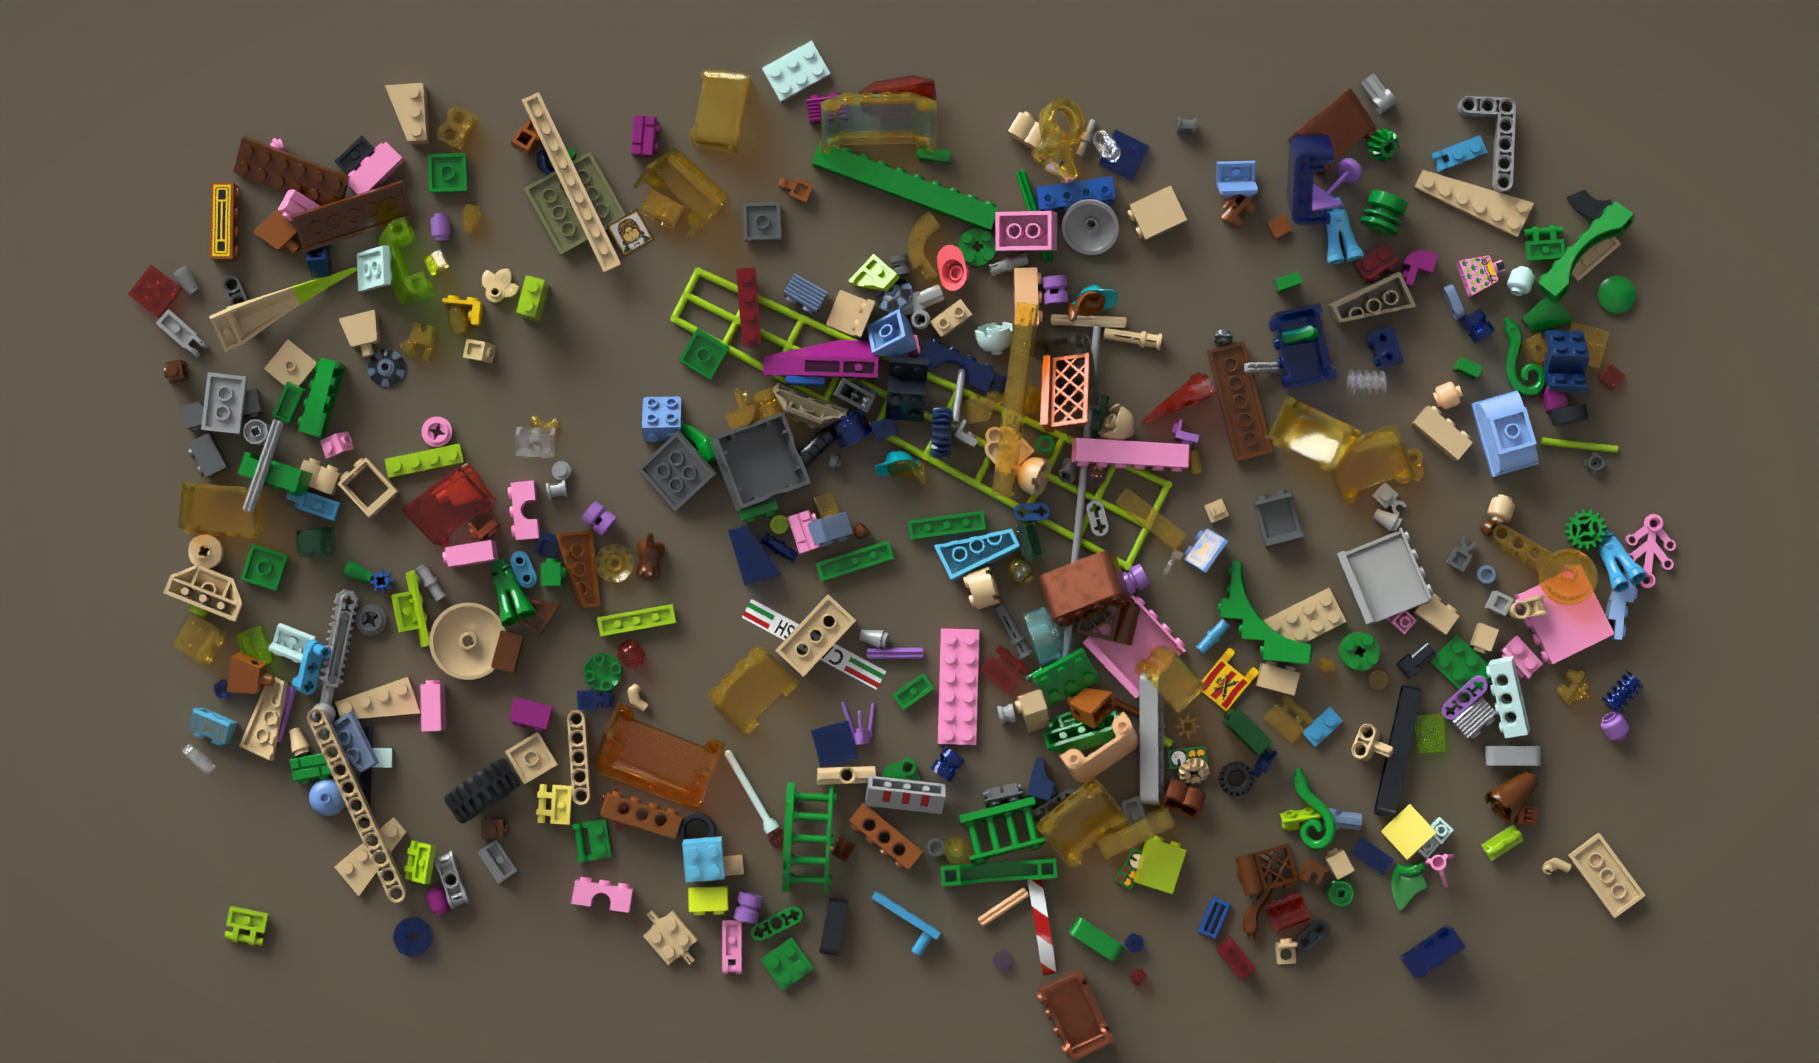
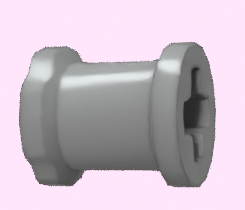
M565 480L555 484L546 483L549 500L558 496L568 497Z

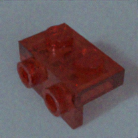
M1301 893L1290 894L1280 901L1273 900L1265 906V912L1274 933L1310 920Z

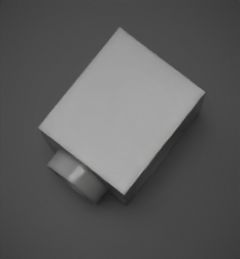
M1497 590L1492 591L1484 608L1503 617L1506 616L1514 599Z

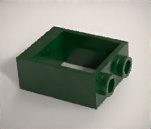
M1230 708L1223 715L1225 719L1222 722L1254 754L1260 755L1273 742L1241 709Z

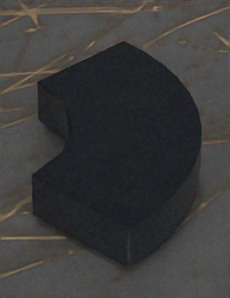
M1586 189L1567 197L1571 206L1579 214L1593 220L1599 219L1603 215L1605 208L1608 205H1612L1611 199L1605 201L1596 200L1588 194Z

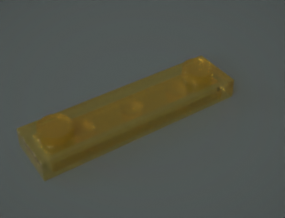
M1126 488L1115 501V504L1174 551L1187 536L1129 488Z

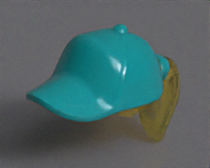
M904 451L888 453L886 461L874 467L875 472L879 476L890 475L891 477L899 476L906 479L917 476L922 484H928L925 464L922 461L914 460L911 455Z

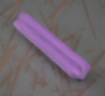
M867 648V658L922 659L923 648Z
M291 686L287 687L277 742H281L295 697L296 690Z

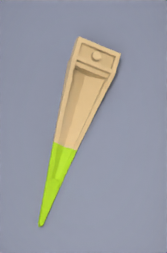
M357 267L238 303L209 316L224 351L226 352L243 345L296 307L356 272Z

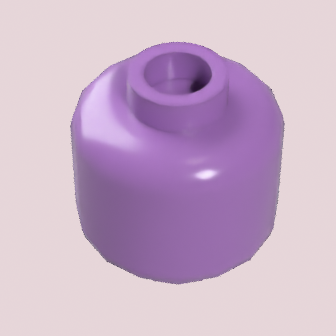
M1615 712L1606 714L1602 718L1600 725L1606 737L1612 741L1624 740L1630 729L1623 715Z

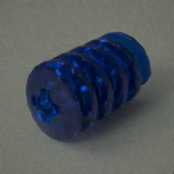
M1627 670L1628 675L1623 674L1621 676L1623 681H1616L1618 687L1612 686V692L1606 693L1608 699L1605 697L1601 698L1602 702L1614 712L1617 710L1623 712L1624 710L1621 705H1629L1626 699L1634 700L1631 693L1638 695L1639 692L1636 688H1644L1641 681Z

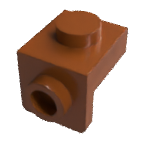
M495 519L489 521L480 530L474 523L468 524L471 528L469 530L471 535L475 539L479 537L481 540L487 536L492 537L499 531L497 528L500 526Z

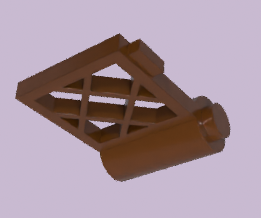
M1126 601V605L1117 607L1115 615L1108 619L1103 609L1109 605H1115L1106 603L1104 607L1091 614L1085 611L1088 615L1085 618L1084 615L1079 616L1076 633L1132 646L1140 608L1137 607V604ZM1101 611L1106 621L1097 626L1092 616ZM1090 619L1095 628L1088 632L1081 630L1082 623ZM1108 623L1112 628L1110 637L1102 635L1098 628Z
M1289 843L1235 858L1245 895H1249L1250 898L1261 896L1262 891L1283 885L1284 889L1296 886L1295 882L1299 881ZM1284 849L1286 855L1283 862L1276 858L1278 851ZM1265 854L1270 858L1267 866L1261 864L1259 855ZM1273 861L1281 865L1278 873L1269 869ZM1284 868L1290 870L1291 879L1286 880L1281 877ZM1267 872L1275 876L1273 883L1267 885L1265 881Z

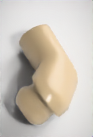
M632 684L627 691L629 702L644 712L649 704L640 699V686Z
M1552 858L1542 865V870L1546 875L1552 874L1557 869L1568 873L1571 868V864L1558 858Z

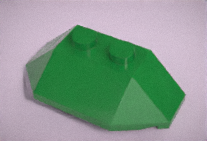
M1112 710L1095 729L1075 720L1072 717L1071 711L1057 715L1042 732L1047 750L1064 754L1071 749L1083 751L1106 744L1115 735L1112 723L1118 717L1117 712Z

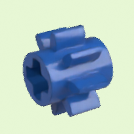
M380 569V574H372L375 578L370 583L375 584L374 591L381 588V592L385 593V588L393 589L391 582H394L395 579L389 577L391 575L390 571L384 574L383 569ZM379 578H385L386 584L379 585L381 582Z

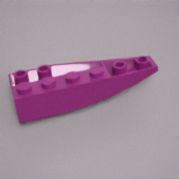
M838 340L766 355L763 358V375L878 380L879 355H873L870 341Z

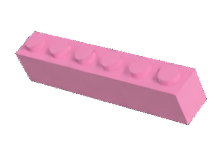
M1075 438L1072 439V462L1077 463V466L1087 467L1091 463L1096 464V467L1100 468L1115 465L1117 469H1126V466H1133L1135 470H1145V467H1152L1153 471H1164V468H1171V472H1182V469L1188 468L1189 444Z

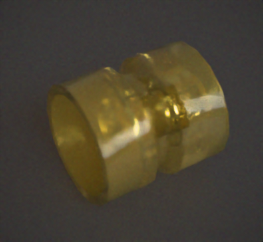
M774 387L751 395L755 406H759L758 414L760 419L783 412L773 393Z

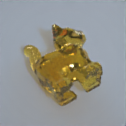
M412 322L409 339L401 344V349L406 355L413 358L417 351V346H421L426 349L423 354V360L429 361V355L432 353L435 344L436 327L427 325V331L421 332L423 325Z

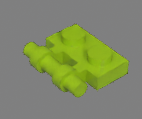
M411 840L410 848L407 850V854H409L408 862L404 868V871H406L405 879L422 884H430L437 846Z
M230 906L226 926L234 928L233 932L226 931L224 938L230 939L231 942L235 943L240 941L248 943L250 946H263L264 938L257 937V933L266 932L269 913ZM240 930H251L250 935L240 934Z

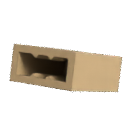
M1171 186L1128 206V217L1131 222H1135L1137 236L1139 239L1143 238L1144 242L1187 221Z

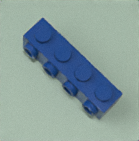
M1112 176L1036 187L1039 211L1055 212V210L1062 209L1063 212H1066L1076 202L1086 199L1098 200L1109 206L1116 199Z

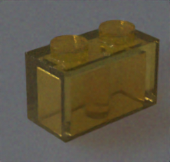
M653 189L649 191L640 208L645 218L651 221L654 218L660 221V225L668 230L671 227L676 229L686 210L685 206Z

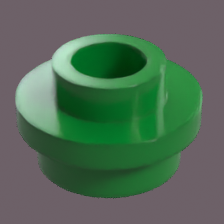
M1042 435L1036 440V449L1041 454H1049L1053 451L1055 442L1051 436ZM1043 441L1048 442L1049 446L1047 448L1042 447L1041 443Z

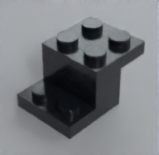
M890 356L885 419L924 421L929 359Z

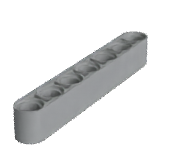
M1142 672L1139 680L1140 801L1143 805H1162L1164 796L1162 673Z

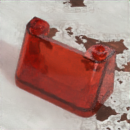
M469 464L453 470L407 504L402 511L435 546L440 545L441 547L450 541L449 537L452 532L474 516L482 512L485 515L493 510L492 505L497 500L473 465Z

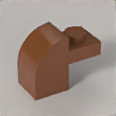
M530 118L524 127L520 126L511 141V147L527 156L532 155L540 140Z

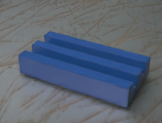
M786 376L787 385L824 386L825 377Z
M1212 896L1198 932L1216 939L1231 904ZM1216 901L1218 904L1205 931L1203 929ZM1221 905H1225L1223 912L1220 916V919L1217 923V926L1214 930V933L1212 934L1210 933V931L1221 908Z

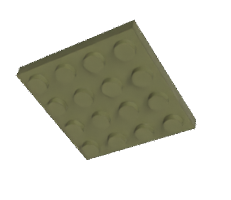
M588 152L572 162L605 231H607L606 225L626 214L592 153ZM556 171L523 188L561 256L588 241Z

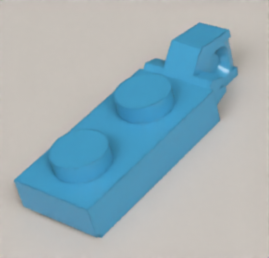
M306 492V495L298 493L297 497L290 494L286 496V499L295 502L294 507L333 521L336 520L341 506L340 502L310 492Z

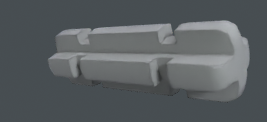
M1248 362L1244 364V372L1247 374L1275 373L1279 371V364L1277 362Z

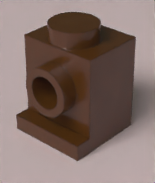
M179 359L165 362L164 375L166 379L168 378L170 384L189 380L186 361Z

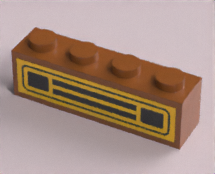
M211 182L209 259L213 261H237V256L240 254V248L237 245V237L240 236V227L237 226V218H240V207H237V202L240 199L241 191L234 182Z

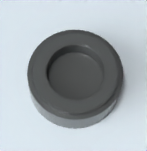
M939 838L930 839L926 845L927 852L932 857L942 856L946 849L945 843Z

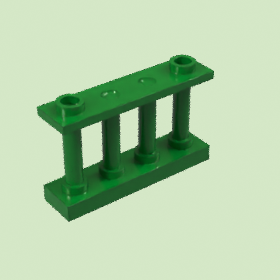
M1034 796L959 815L961 826H966L969 830L975 854L969 856L971 863L975 862V865L986 863V859L1029 848L1031 850L1043 848L1042 845L1046 844L1045 838L1038 839L1031 812L1036 807ZM1020 811L1024 813L1031 841L1024 843L1019 842L1013 819L1014 813ZM1003 816L1006 819L1012 846L1001 848L994 823L996 817ZM981 821L987 823L993 846L992 851L982 853L976 830L977 822Z

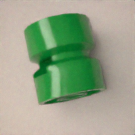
M1338 879L1332 880L1327 884L1325 896L1331 903L1337 906H1346L1353 900L1354 892L1351 885Z

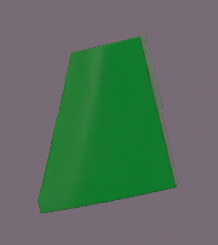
M1545 296L1520 321L1532 334L1543 330L1555 328L1556 326L1568 324L1573 319L1560 302L1556 304Z

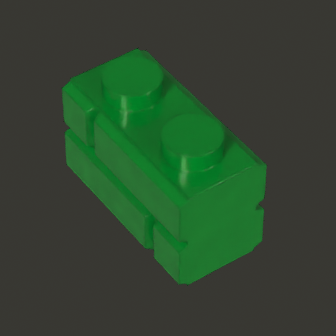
M323 753L290 759L293 781H299L300 785L311 783L313 778H318V781L327 780L332 775Z

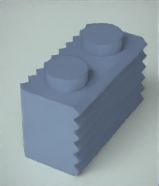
M794 273L783 295L786 296L785 300L795 305L797 302L802 305L801 309L805 312L817 314L828 292Z
M846 512L808 523L814 545L822 544L825 547L834 544L833 540H837V543L848 540L847 536L853 534Z

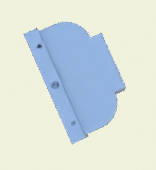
M1518 390L1470 404L1491 477L1539 464L1535 446L1537 443L1527 409L1523 405Z

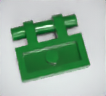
M1548 225L1546 228L1534 226L1531 229L1523 230L1524 237H1532V241L1525 242L1526 262L1561 259L1564 256V239H1556V234H1563L1562 226ZM1548 235L1549 240L1539 241V236Z

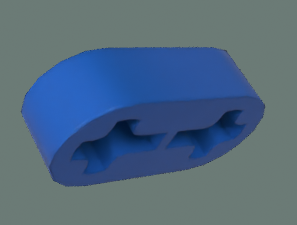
M1022 503L1014 508L1013 514L1019 521L1045 520L1049 516L1050 508L1045 503ZM1039 506H1043L1047 513L1040 517L1038 513L1033 514V510H1039ZM1020 507H1024V510H1030L1031 514H1025L1024 518H1021L1017 511L1020 510Z

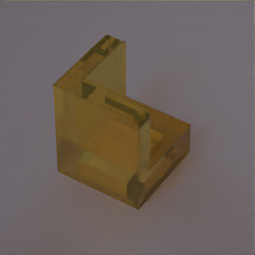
M832 492L814 497L821 518L840 513Z

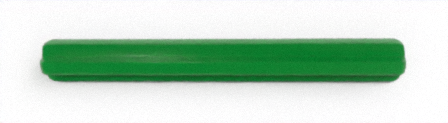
M1025 170L1018 171L1016 177L1027 211H1038ZM1040 251L1044 262L1053 259L1052 251Z

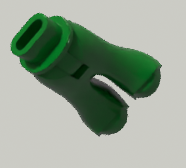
M502 558L491 563L493 568L491 572L493 584L499 601L501 625L503 627L514 625L519 621L517 616L520 619L532 617L536 610L522 592L516 575L511 566L507 565L506 559ZM509 594H510L511 597H512V600H513V603H514V606H515L516 613H515V611H514V609H513V607H512Z

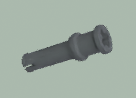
M1005 603L994 608L1011 638L1010 644L1015 647L1019 655L1018 659L1021 660L1034 653V650L1030 649L1025 640L1026 636L1024 634L1021 635Z

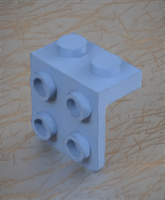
M1255 161L1216 162V185L1219 193L1224 197H1234L1237 194L1251 197L1254 194H1258V187L1255 182Z
M645 397L643 399L642 432L644 441H667L677 431L682 433L680 397Z

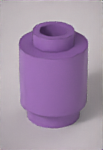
M435 213L434 217L430 218L431 234L434 236V241L449 240V235H451L449 216H445V213Z

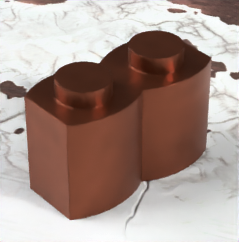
M1171 779L1166 787L1161 804L1170 810L1179 811L1188 818L1197 819L1202 811L1206 794L1198 788L1188 787L1179 780Z

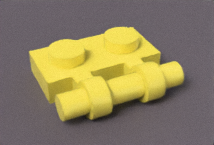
M540 784L539 791L537 792V798H539L538 809H536V815H538L537 823H545V816H551L550 824L570 825L572 786L553 785L552 792H547V784ZM547 798H552L551 810L546 809Z

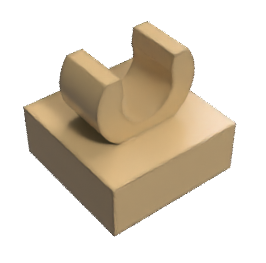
M1222 498L1203 506L1210 523L1229 516Z

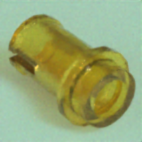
M1198 450L1189 451L1191 475L1203 472L1199 457L1201 453Z

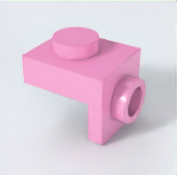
M348 431L336 433L320 440L326 459L354 449L352 438Z

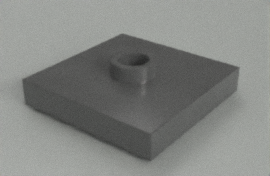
M781 202L742 203L744 242L782 241Z

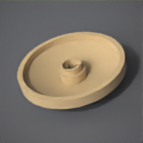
M460 603L451 606L438 616L432 626L429 637L432 657L436 664L452 677L464 680L484 677L496 669L492 668L491 664L500 631H506L505 627L501 625L500 618L496 613L481 604Z

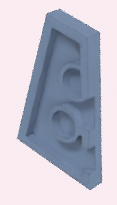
M354 711L347 713L332 723L347 758L360 772H365L379 763ZM322 729L325 735L330 736V732L327 729Z

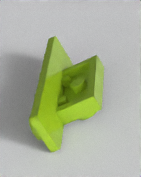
M413 570L405 573L409 591L393 594L391 598L398 632L417 629L420 647L423 648L430 646V632L427 631V616L422 608L423 597L418 589L419 578Z

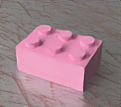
M995 212L996 251H1057V212Z

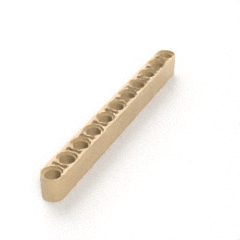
M316 707L309 711L307 715L310 727L388 898L395 903L401 902L407 895L404 881L327 712L321 707ZM315 711L320 712L322 715V719L319 722L313 719ZM322 729H327L330 732L329 739L321 737ZM330 747H335L338 750L336 757H332L329 754ZM339 764L344 765L346 768V773L343 775L337 772ZM346 782H351L354 785L353 792L346 791L344 787ZM354 800L361 801V809L357 810L353 807ZM361 818H368L370 826H362ZM375 835L378 838V844H371L369 836ZM378 853L385 854V862L377 860L376 856ZM385 871H392L394 879H386ZM394 888H399L402 891L401 897L393 895L392 891Z

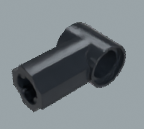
M1425 642L1413 653L1403 657L1396 665L1407 679H1410L1437 654Z

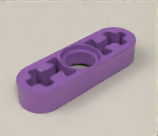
M1481 675L1473 677L1443 704L1442 715L1449 720L1458 717L1486 692L1488 687L1487 679ZM1475 681H1477L1478 683L1482 681L1483 688L1481 689L1480 687H1478L1476 690H1474V693L1476 694L1474 696L1471 690L1476 685ZM1461 693H1468L1470 700L1462 702L1459 699V695ZM1457 702L1458 706L1455 707L1454 714L1452 712L1448 714L1447 706L1452 708Z

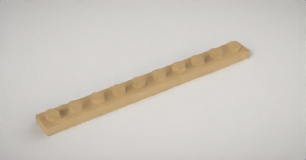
M537 92L522 99L525 109L603 272L606 273L621 266L540 93Z

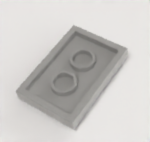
M208 372L201 430L241 434L248 377Z

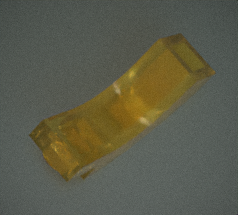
M929 211L919 218L912 227L908 237L907 253L913 270L915 271L921 267L922 270L920 272L923 277L933 282L938 278V274L926 259L923 248L927 239L940 230L941 226Z

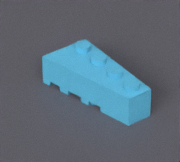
M1012 529L934 545L951 582L967 576L968 572L981 569L1021 549Z

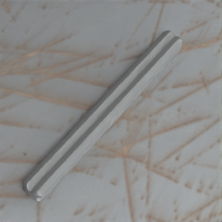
M273 420L243 506L244 511L253 513L284 426V423L281 421Z

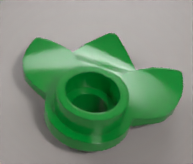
M905 758L900 763H890L882 774L887 778L920 781V777L916 773L917 763L911 758ZM906 764H910L912 766V769L910 771H906L904 769V766Z

